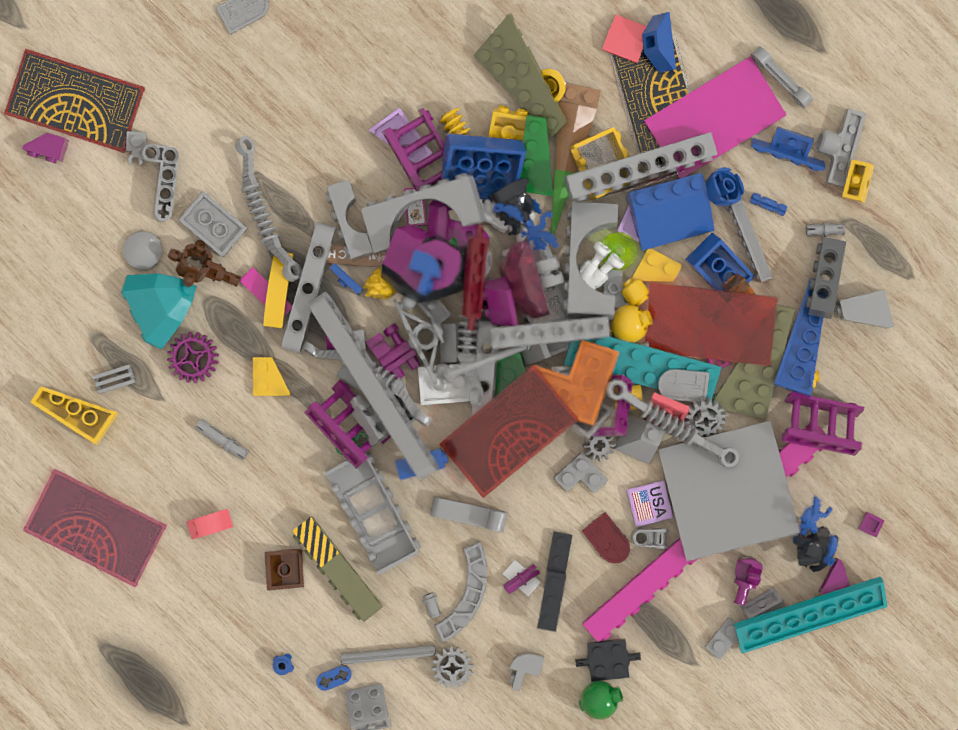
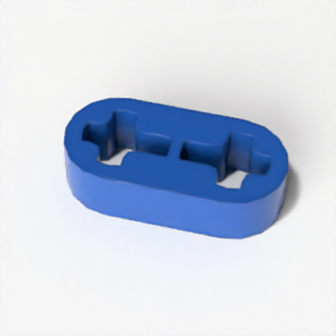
M346 665L338 666L321 673L317 678L316 684L323 691L330 690L347 683L351 679L352 671ZM341 669L344 672H348L346 679H343V677L336 678L335 676L340 674ZM325 676L326 679L332 677L333 680L328 682V686H325V684L320 683L322 677Z

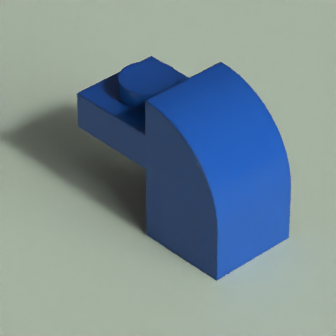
M414 250L409 269L412 272L423 275L417 292L420 295L427 296L428 292L431 293L434 288L435 281H432L433 278L441 280V268L434 257L425 252Z

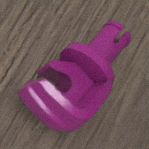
M739 557L736 564L734 583L739 587L734 603L742 606L746 605L749 590L756 589V586L761 581L760 576L763 565L754 557Z

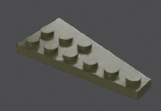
M512 13L508 14L473 56L531 115L546 117L547 131L552 136H555L567 123V120L558 102L554 100L548 83L541 74L543 73L530 48L526 46L522 33L514 22Z
M779 304L774 305L764 320L763 325L743 352L712 402L717 400L719 405L722 404L724 410L766 420L775 386L774 382L780 368L793 319L794 308Z

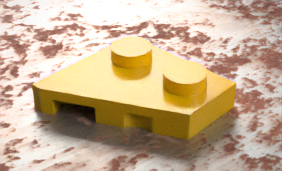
M647 249L631 279H641L648 282H674L682 265L653 249Z
M272 357L253 358V396H291Z

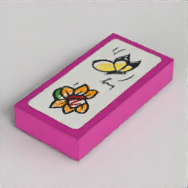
M404 188V192L413 190V193L416 192L414 188ZM420 200L406 209L407 226L427 225L424 200Z

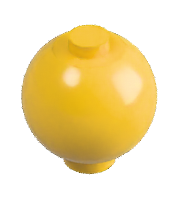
M634 305L621 306L614 312L613 320H610L609 332L615 338L635 343L645 336L648 326L653 324L651 314L648 310L642 311Z

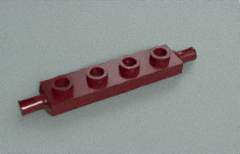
M476 225L475 236L468 238L461 316L468 318L466 330L475 331V319L481 318L488 249V239L483 237L485 225Z

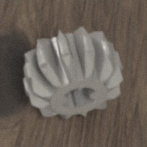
M591 436L592 439L584 438L589 444H584L583 448H590V450L585 452V455L593 453L590 458L591 460H594L596 455H598V462H601V455L608 460L609 457L606 453L614 454V451L609 449V447L616 446L615 443L609 444L613 436H609L607 439L605 438L606 436ZM598 440L604 443L601 451H596L597 448H594V444H597Z

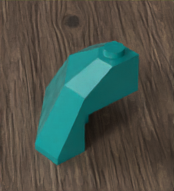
M159 273L127 275L125 277L121 294L131 308L129 311L135 324L138 323L142 331L141 336L144 342L160 350L165 346L185 318L193 302L197 286H185L183 279Z

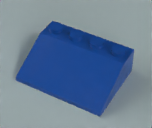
M447 134L443 151L441 180L449 179L450 182L456 180L455 176L465 173L467 176H474L479 198L489 199V194H494V192L499 191L506 184L520 179L526 154L522 140Z
M703 173L636 190L626 195L641 251L715 231Z

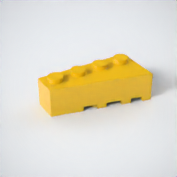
M42 386L30 402L96 446L99 445L119 415L115 411Z

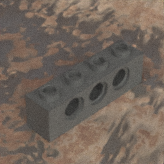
M823 237L822 243H818L816 254L819 255L818 261H814L812 272H816L815 279L811 278L809 290H812L811 297L808 296L806 308H809L808 315L831 319L834 313L847 241ZM830 257L833 260V262L828 263L824 260V258ZM821 275H827L830 280H823ZM817 293H824L827 298L822 299Z

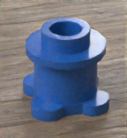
M286 653L284 656H275L273 658L274 671L279 675H286L294 670V666L291 663L292 656L289 653ZM281 662L285 663V668L280 667Z

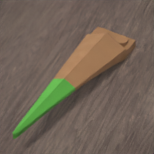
M565 83V93L559 102L567 123L557 133L553 216L551 223V233L553 236L568 195L563 177L575 174L577 169L569 146L588 137L598 107L601 92L598 89ZM585 145L579 147L581 152H583Z

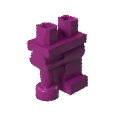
M394 323L386 328L383 333L386 337L391 336L395 346L390 348L380 333L365 343L384 369L388 370L391 375L395 374V379L397 380L405 376V373L400 368L403 364L407 363L413 371L420 366V363L416 357L417 353L398 334L399 327Z

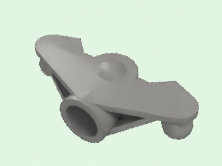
M405 296L402 297L399 303L397 299H394L393 301L409 335L408 343L410 347L417 351L434 384H437L436 378L439 377V372L443 368H449L448 365L442 363L437 365L435 371H433L439 339L441 343H444L441 326L436 324L433 318L430 319L432 323L430 324L402 311V309L410 310L414 308L416 301ZM406 318L419 324L413 332ZM424 329L432 331L434 337L430 344L425 345L418 341L417 337L420 331ZM422 351H432L430 365Z

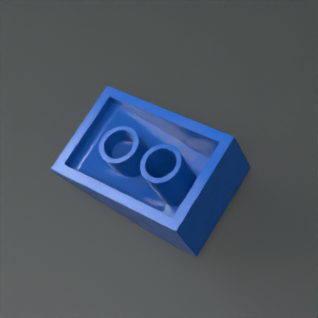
M711 233L685 259L726 302H730L755 277L725 242L714 233Z

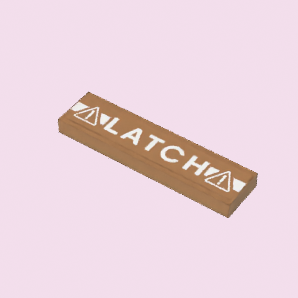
M332 244L326 264L382 267L387 251L374 253V255L352 261L350 257H346L343 248L347 245ZM321 246L315 247V255L321 257L324 254V249Z

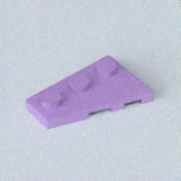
M398 108L369 129V131L388 144L382 131L389 127L392 130H397L408 124L409 120L401 109ZM413 129L402 135L398 141L402 147H407L421 137ZM425 144L410 153L408 158L416 164L433 153Z

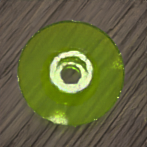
M614 232L606 236L601 242L611 250L602 260L604 264L612 253L618 255L624 262V266L621 269L613 268V270L627 269L635 262L638 248L635 240L630 235L623 232ZM617 247L623 249L622 254L616 252Z

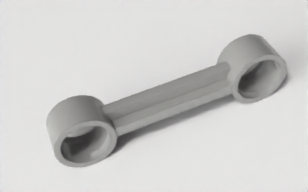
M758 46L750 54L759 66L765 68L791 94L793 100L800 107L806 108L813 101L811 95L805 89L799 87L772 60V57L764 48Z

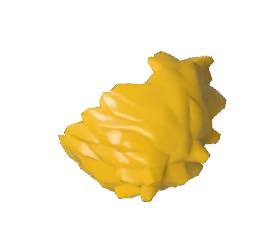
M378 267L366 280L363 289H367L366 297L373 296L374 299L386 300L397 293L394 288L381 278L382 267Z

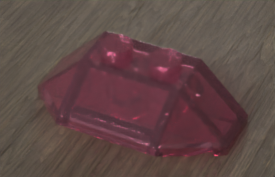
M528 240L512 244L499 267L501 278L506 277L511 289L514 308L532 318L550 315Z

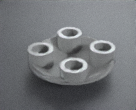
M145 231L136 232L125 242V259L134 268L141 270L151 269L161 258V242L152 233Z

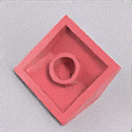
M616 15L602 50L638 64L644 49L642 34L647 26Z

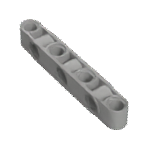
M320 222L316 223L282 341L281 349L297 354L301 353V347L303 346L312 316L309 303L317 298L336 231L334 226ZM317 246H321L324 249V254L321 257L316 256L314 253V249ZM306 283L313 285V292L310 294L304 291ZM295 320L302 322L303 327L301 330L294 328L293 323Z
M479 320L476 360L498 352V349H492L490 353H486L483 350L485 343H489L492 346L490 329L500 328V325L492 324L491 320ZM497 361L475 369L480 384L482 381L487 382L489 390L483 391L481 406H472L471 422L494 403Z

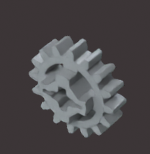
M701 397L700 402L697 403V401L693 400L694 405H688L690 408L684 419L685 425L690 424V430L697 428L700 437L703 434L709 437L710 433L716 435L717 429H723L721 424L726 423L724 418L726 413L722 404L719 405L717 400L712 402L711 398L708 397L707 401H704Z
M450 646L449 651L443 648L442 655L440 653L436 654L439 659H433V663L436 666L432 667V671H437L434 678H440L439 684L445 682V688L449 684H452L453 689H455L456 684L462 687L463 680L469 681L467 675L473 674L469 670L473 668V664L468 663L472 658H466L467 651L465 650L461 653L460 647L456 651L453 650L452 646ZM455 655L461 657L465 663L459 662ZM446 656H448V661L446 663L440 664L441 661ZM450 663L458 666V668H455V672H451V669L447 668L450 667ZM465 670L464 674L457 679L459 672ZM442 673L448 674L450 679L445 678Z

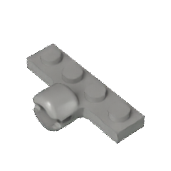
M848 108L845 111L839 133L824 130L820 133L816 149L818 152L830 155L832 158L826 183L841 188L845 187L851 160L854 159L866 117L865 113Z

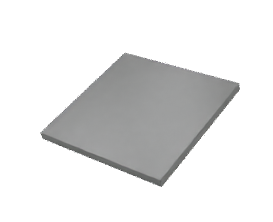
M771 421L704 438L722 449L728 447L735 449L739 454V461L733 467L723 466L716 454L695 443L689 446L681 443L658 449L686 561L800 534ZM731 452L725 455V461L729 463L733 459Z

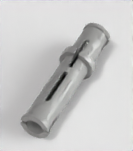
M201 419L196 425V430L225 448L226 452L229 451L242 461L248 455L249 450L238 444L236 439L226 436L204 419Z

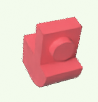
M228 509L186 521L191 539L204 537L233 527Z

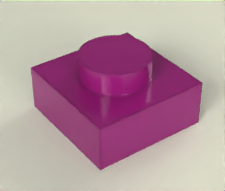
M866 512L858 529L877 538L885 520Z

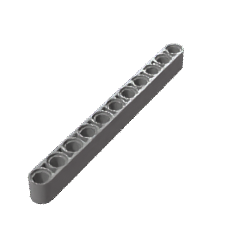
M323 292L309 303L310 310L419 479L423 480L438 469L436 460L328 293Z

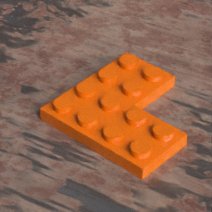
M582 340L569 376L536 365H532L531 371H536L574 420L594 426L619 352Z

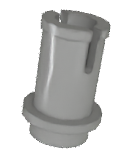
M433 592L424 595L422 600L423 603L425 602L430 618L441 615L436 601L437 595H434Z

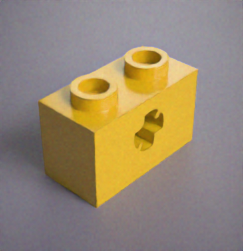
M852 159L842 197L865 203L874 165Z

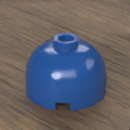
M722 167L714 171L706 181L709 200L717 206H731L742 199L741 195L744 194L741 178L738 174L734 175L730 172L732 170L730 168Z

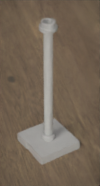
M536 320L526 325L538 324V322ZM546 344L510 347L451 370L447 367L443 368L439 372V378L442 382L448 383L453 380L454 376L521 352L525 367L551 357Z

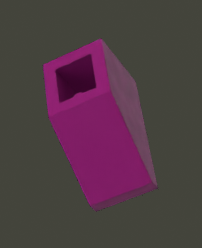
M45 133L23 145L22 149L27 151L28 156L38 158L40 155L46 157L45 161L56 164L57 161L63 162L69 140L54 134Z

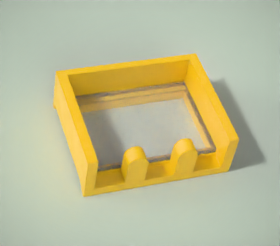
M615 127L608 128L569 146L579 172L629 157L627 149L622 146L620 141L622 139L620 132L617 129L615 130ZM621 168L619 175L623 179L627 173L625 169ZM606 174L601 176V181L604 184H607L609 181ZM585 179L584 183L588 190L591 184L589 180ZM611 187L604 189L605 193L594 196L593 193L589 195L591 199H597L612 192Z

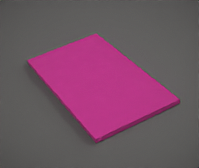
M750 56L644 120L660 148L711 132L718 153L712 156L714 160L785 117L786 112ZM695 146L691 148L693 156L698 154V149ZM674 152L673 158L676 162H679L680 160V154L678 152ZM701 160L694 162V166L685 169L683 165L676 167L677 171L682 172L676 174L677 178H684L711 161L702 163Z

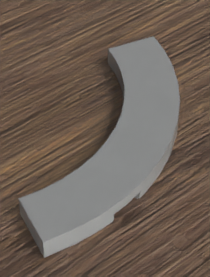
M481 541L463 548L468 566L467 586L461 601L454 611L434 625L442 643L458 634L470 622L482 602L487 583V563Z

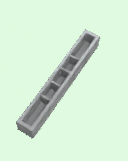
M740 200L728 209L730 214L734 216L733 222L735 226H738V235L742 236V245L748 251L746 252L747 257L752 261L751 267L756 271V280L761 283L773 277L743 202Z

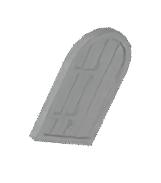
M228 0L217 6L216 9L229 33L233 34L262 18L268 11L269 3L268 0Z
M669 369L659 377L658 389L661 395L672 400L690 402L695 400L700 402L702 397L706 401L710 373Z

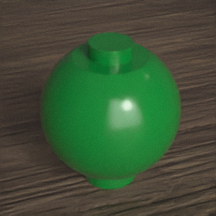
M594 681L588 684L582 691L579 706L581 711H584L589 717L603 720L611 717L616 712L618 703L623 702V695L619 687L614 688L605 681Z

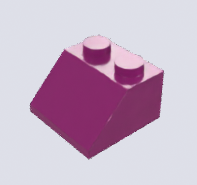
M506 277L484 281L483 300L487 301V306L484 307L486 318H490L492 324L518 326L511 289Z

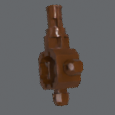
M197 240L195 244L186 245L182 253L180 250L170 249L167 257L174 262H178L176 272L179 276L183 277V284L185 286L191 287L194 282H201L205 277L212 279L214 282L215 280L219 282L223 280L235 287L238 286L241 276L226 271V268L222 267L220 263L212 262L213 256L209 250L205 249L204 241ZM190 256L192 260H200L202 268L197 270L195 266H188L189 263L186 262V258Z

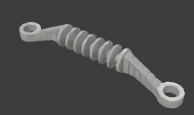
M242 136L235 142L237 152L243 156V184L241 191L242 193H249L244 199L251 200L247 207H254L250 214H257L252 220L260 222L255 228H262L258 232V235L265 236L260 240L261 243L284 265L282 270L284 277L288 281L294 282L301 278L302 269L281 247L278 239L279 235L272 234L276 227H269V225L274 221L266 219L271 213H264L268 205L261 206L265 198H258L263 192L256 191L260 184L257 183L254 175L253 152L255 145L250 137Z
M487 251L485 278L492 266V254L490 251ZM459 314L465 321L459 322L460 325L464 326V329H460L458 332L464 334V336L458 337V340L462 341L463 344L457 345V347L462 349L463 352L457 353L461 365L475 361L476 354L470 351L477 348L471 345V342H475L477 339L471 336L478 333V331L466 330L468 318ZM473 369L465 372L472 386L470 404L472 406H481L483 389L476 371Z
M307 341L301 347L314 358L339 360L345 364L337 350H319ZM379 366L377 370L388 387L391 388L393 395L403 400L412 418L428 427L432 419L421 411L416 410L403 383V379L398 378L395 381V374L388 377L390 373L388 370L382 374L383 367Z
M612 380L607 384L606 393L610 398L616 400L624 399L640 411L639 416L641 418L647 416L648 422L654 419V426L660 423L659 428L661 430L666 428V433L668 434L673 431L672 436L675 438L679 435V441L685 439L686 445L689 446L695 443L716 454L723 466L733 467L738 463L739 454L735 449L729 447L722 449L697 435V428H693L690 431V424L684 427L685 421L681 420L678 422L677 416L671 419L672 414L670 412L665 415V409H661L658 412V405L652 408V401L649 400L646 403L640 401L627 391L623 381ZM616 384L621 387V392L618 395H614L612 392V388ZM731 452L733 455V459L731 462L727 463L725 461V455L726 453Z

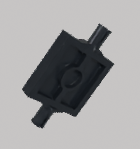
M625 638L587 642V658L575 659L576 667L588 666L591 682L629 678L628 667L630 661L641 660L640 652L629 654L626 649Z

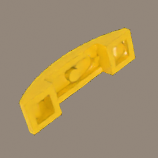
M287 253L293 259L294 253ZM275 255L273 256L263 326L283 329L289 281L283 275L284 265Z

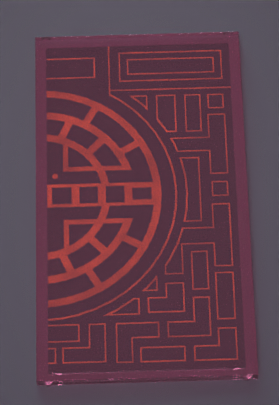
M54 469L23 531L136 587L167 525Z

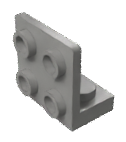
M381 683L345 692L352 730H381L392 727Z

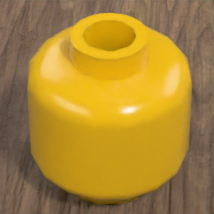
M630 278L622 285L624 289L621 291V295L629 305L639 307L649 299V289L641 279L632 280Z

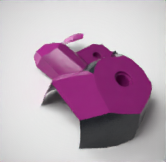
M433 199L429 204L428 231L416 226L396 228L381 268V278L403 296L419 303L438 300L464 290L468 238L475 236L476 225H478L474 224L463 227L461 221L450 219L449 211L453 209L436 199ZM484 229L483 237L487 238L489 243L490 237ZM452 237L457 240L458 247L450 242ZM414 250L431 255L441 268V280L433 278L432 281H435L434 288L431 293L428 292L427 296L420 295L417 292L423 275L412 272L409 269Z

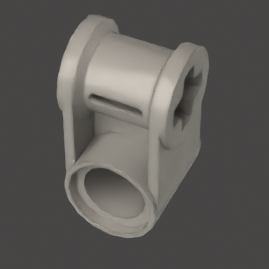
M635 529L631 533V541L639 547L668 549V545H666L668 529ZM642 532L645 535V540L638 543L636 535Z

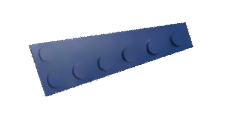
M811 278L774 382L775 386L808 397L812 394L823 317L808 315L809 308H806L807 298L812 295V290H809ZM817 293L820 298H827L824 293Z

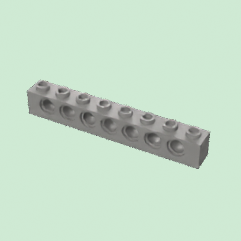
M710 132L563 177L569 200L575 198V201L578 202L587 199V194L593 193L594 196L604 194V189L610 187L612 191L623 188L622 184L626 182L633 185L641 182L640 178L646 176L648 180L659 177L658 173L665 171L666 174L675 172L678 166L683 165L685 169L694 166V162L701 160L702 163L713 160L712 156L718 153L712 133ZM693 146L698 149L697 156H693L691 153ZM674 152H678L680 154L679 162H676L674 160ZM657 157L661 158L662 160L661 167H658L655 164V159ZM638 163H642L644 165L645 169L643 173H640L637 170ZM621 168L625 169L627 173L624 179L619 175ZM602 174L608 176L609 181L607 184L601 181ZM585 179L589 180L591 184L588 190L583 187Z

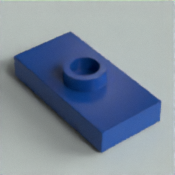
M333 264L330 267L339 277L337 281L345 289L349 286L357 295L363 291L337 264Z

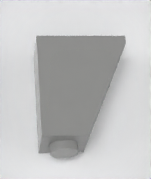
M885 290L836 301L835 311L841 320L881 328L894 327Z

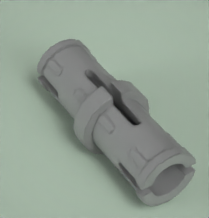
M823 222V224H806V236L823 235V237H828V235H845L846 229L844 227L846 225L845 223L828 224V222Z

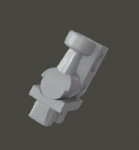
M361 394L350 401L355 409L352 415L369 436L368 441L371 446L384 440L389 435V432L370 402H365Z

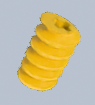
M459 107L441 116L442 118L439 122L440 124H446L443 130L449 131L447 134L467 135L470 128H463L467 122L459 121L463 117L462 114L456 115Z

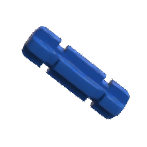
M757 193L752 194L750 198L751 204L756 206L759 204V207L771 212L776 211V214L784 216L786 213V205L782 203L779 205L777 201L765 196L762 198Z

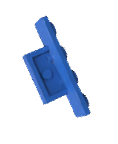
M777 126L771 143L753 138L751 141V147L757 152H768L775 158H786L793 164H804L814 171H824L825 161L808 156L814 138Z

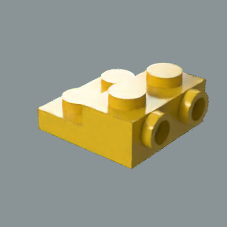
M498 105V108L493 109L488 137L522 140L523 142L526 117L531 114H528V111L525 109L511 111L507 106Z

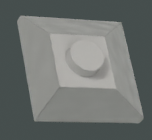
M629 414L626 436L619 435L616 446L613 449L649 464L661 442L665 429L661 430L659 426H654L650 422Z

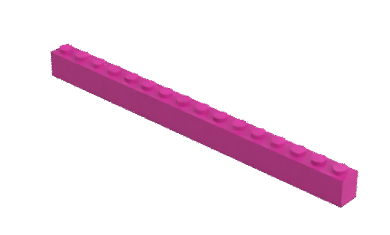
M810 423L803 430L809 431ZM817 424V431L820 434H825ZM789 442L779 450L785 477L795 475L802 463L807 464L814 458L812 454L817 450L820 452L823 449ZM681 537L582 622L583 626L597 642L600 640L605 641L610 637L611 630L615 627L617 629L626 622L625 618L627 616L635 615L640 610L639 606L643 602L646 604L655 597L654 593L658 589L662 591L669 585L668 580L673 576L677 578L683 573L684 570L682 568L687 564L692 565L697 560L686 561Z

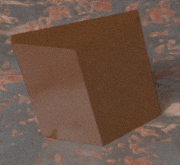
M302 549L265 552L267 591L304 587Z

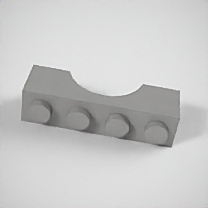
M349 179L328 186L329 192L325 194L328 203H333L335 210L331 212L334 221H339L341 228L337 230L340 239H345L347 246L343 248L346 257L356 261L374 255L367 233L353 230L347 222L349 208L356 202Z

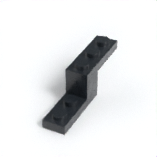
M553 531L537 629L553 632L557 630L567 576L566 568L572 534Z

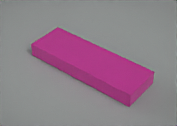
M252 267L240 279V282L265 305L269 282ZM287 300L285 304V316L291 311L293 306Z

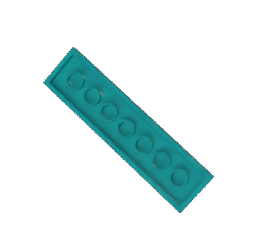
M612 336L584 340L619 352L612 375H624L632 380V383L658 389L659 377L669 369L709 372L706 401L708 397L712 401L722 368L719 365L638 343L623 341ZM582 340L569 342L563 362L564 365L573 366Z
M880 576L734 623L740 651L743 654L886 608L888 605L884 581Z

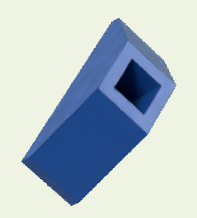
M665 12L653 16L642 34L644 54L659 73L676 69L670 12Z

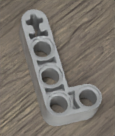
M148 144L142 148L140 155L143 161L158 164L153 217L158 222H165L172 216L179 153L170 146ZM147 148L154 150V158L146 156L145 151ZM166 151L173 153V161L165 159L164 154ZM164 170L171 172L172 177L170 180L163 178L162 173ZM162 189H166L169 192L168 199L161 198L160 191ZM158 202L168 203V205L164 206V212H167V215L163 216V218L158 214V211L162 210V204L159 205Z
M434 496L430 516L503 532L507 512Z

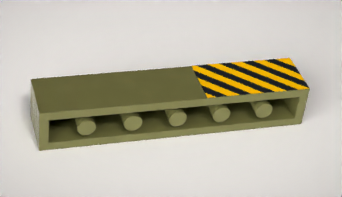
M313 516L293 530L295 541L299 545L301 543L304 545L306 555L311 560L315 559L318 563L316 566L322 575L326 573L330 578L329 584L334 590L338 588L342 594L340 596L346 605L350 604L354 609L352 613L358 620L362 619L365 622L383 607Z

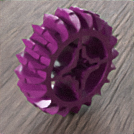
M192 332L188 333V338L185 334H181L182 341L179 338H175L177 346L170 344V347L174 348V352L167 351V354L173 355V358L167 359V362L174 363L169 366V369L176 368L173 375L176 376L181 373L179 380H183L186 376V383H190L191 378H193L194 383H198V377L203 382L205 381L204 374L210 378L212 375L208 371H216L212 364H219V361L213 360V357H219V353L213 354L217 346L210 347L213 340L210 339L205 342L207 335H203L200 339V332H196L195 338ZM190 342H199L205 349L195 351ZM185 346L186 355L178 361L179 351ZM191 352L195 355L198 354L195 363L194 361H186L189 359ZM208 354V362L202 370L200 360ZM191 364L196 373L190 374L184 371L181 366Z

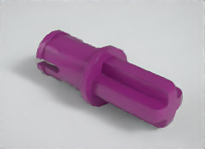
M532 564L521 573H516L517 576L503 585L505 591L511 594L522 585L526 586L528 581L540 574L539 570L533 571L537 567Z

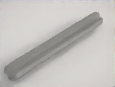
M434 645L342 653L340 659L341 664L429 657L435 656L436 651Z

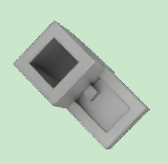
M523 652L513 658L509 666L510 669L516 670V673L512 672L509 682L512 684L513 690L520 691L524 673L540 676L544 655Z

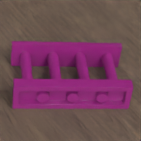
M424 108L418 110L420 117L401 128L392 130L389 127L382 131L416 192L420 191L419 187L429 184L432 186L441 180L442 171L427 180H421L418 173H420L419 170L443 157L445 146L432 123L433 117L429 110L425 111ZM425 123L430 133L407 147H402L398 141L400 137ZM435 140L440 150L416 164H411L408 158L410 153Z
M340 379L331 388L335 393L321 405L314 401L304 413L357 469L368 458L365 453L372 446L368 440L361 447H358L352 441V438L363 429L359 423L347 433L339 427V424L355 411L350 401L356 397L350 390V387ZM341 398L348 407L332 419L325 411ZM389 434L381 442L384 444L391 438V435Z
M790 392L784 402L792 404L791 427H788L782 433L781 441L855 456L862 450V442L854 439L855 417H858L864 411L863 406H858L856 403H843L815 396L808 397L796 392ZM800 406L811 408L809 431L799 428ZM818 410L829 411L827 435L820 434L817 431ZM837 413L847 415L846 438H840L835 435Z

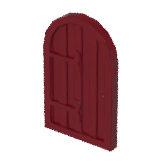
M606 512L582 530L600 556L607 562L613 564L621 563L629 556L630 544L626 536Z

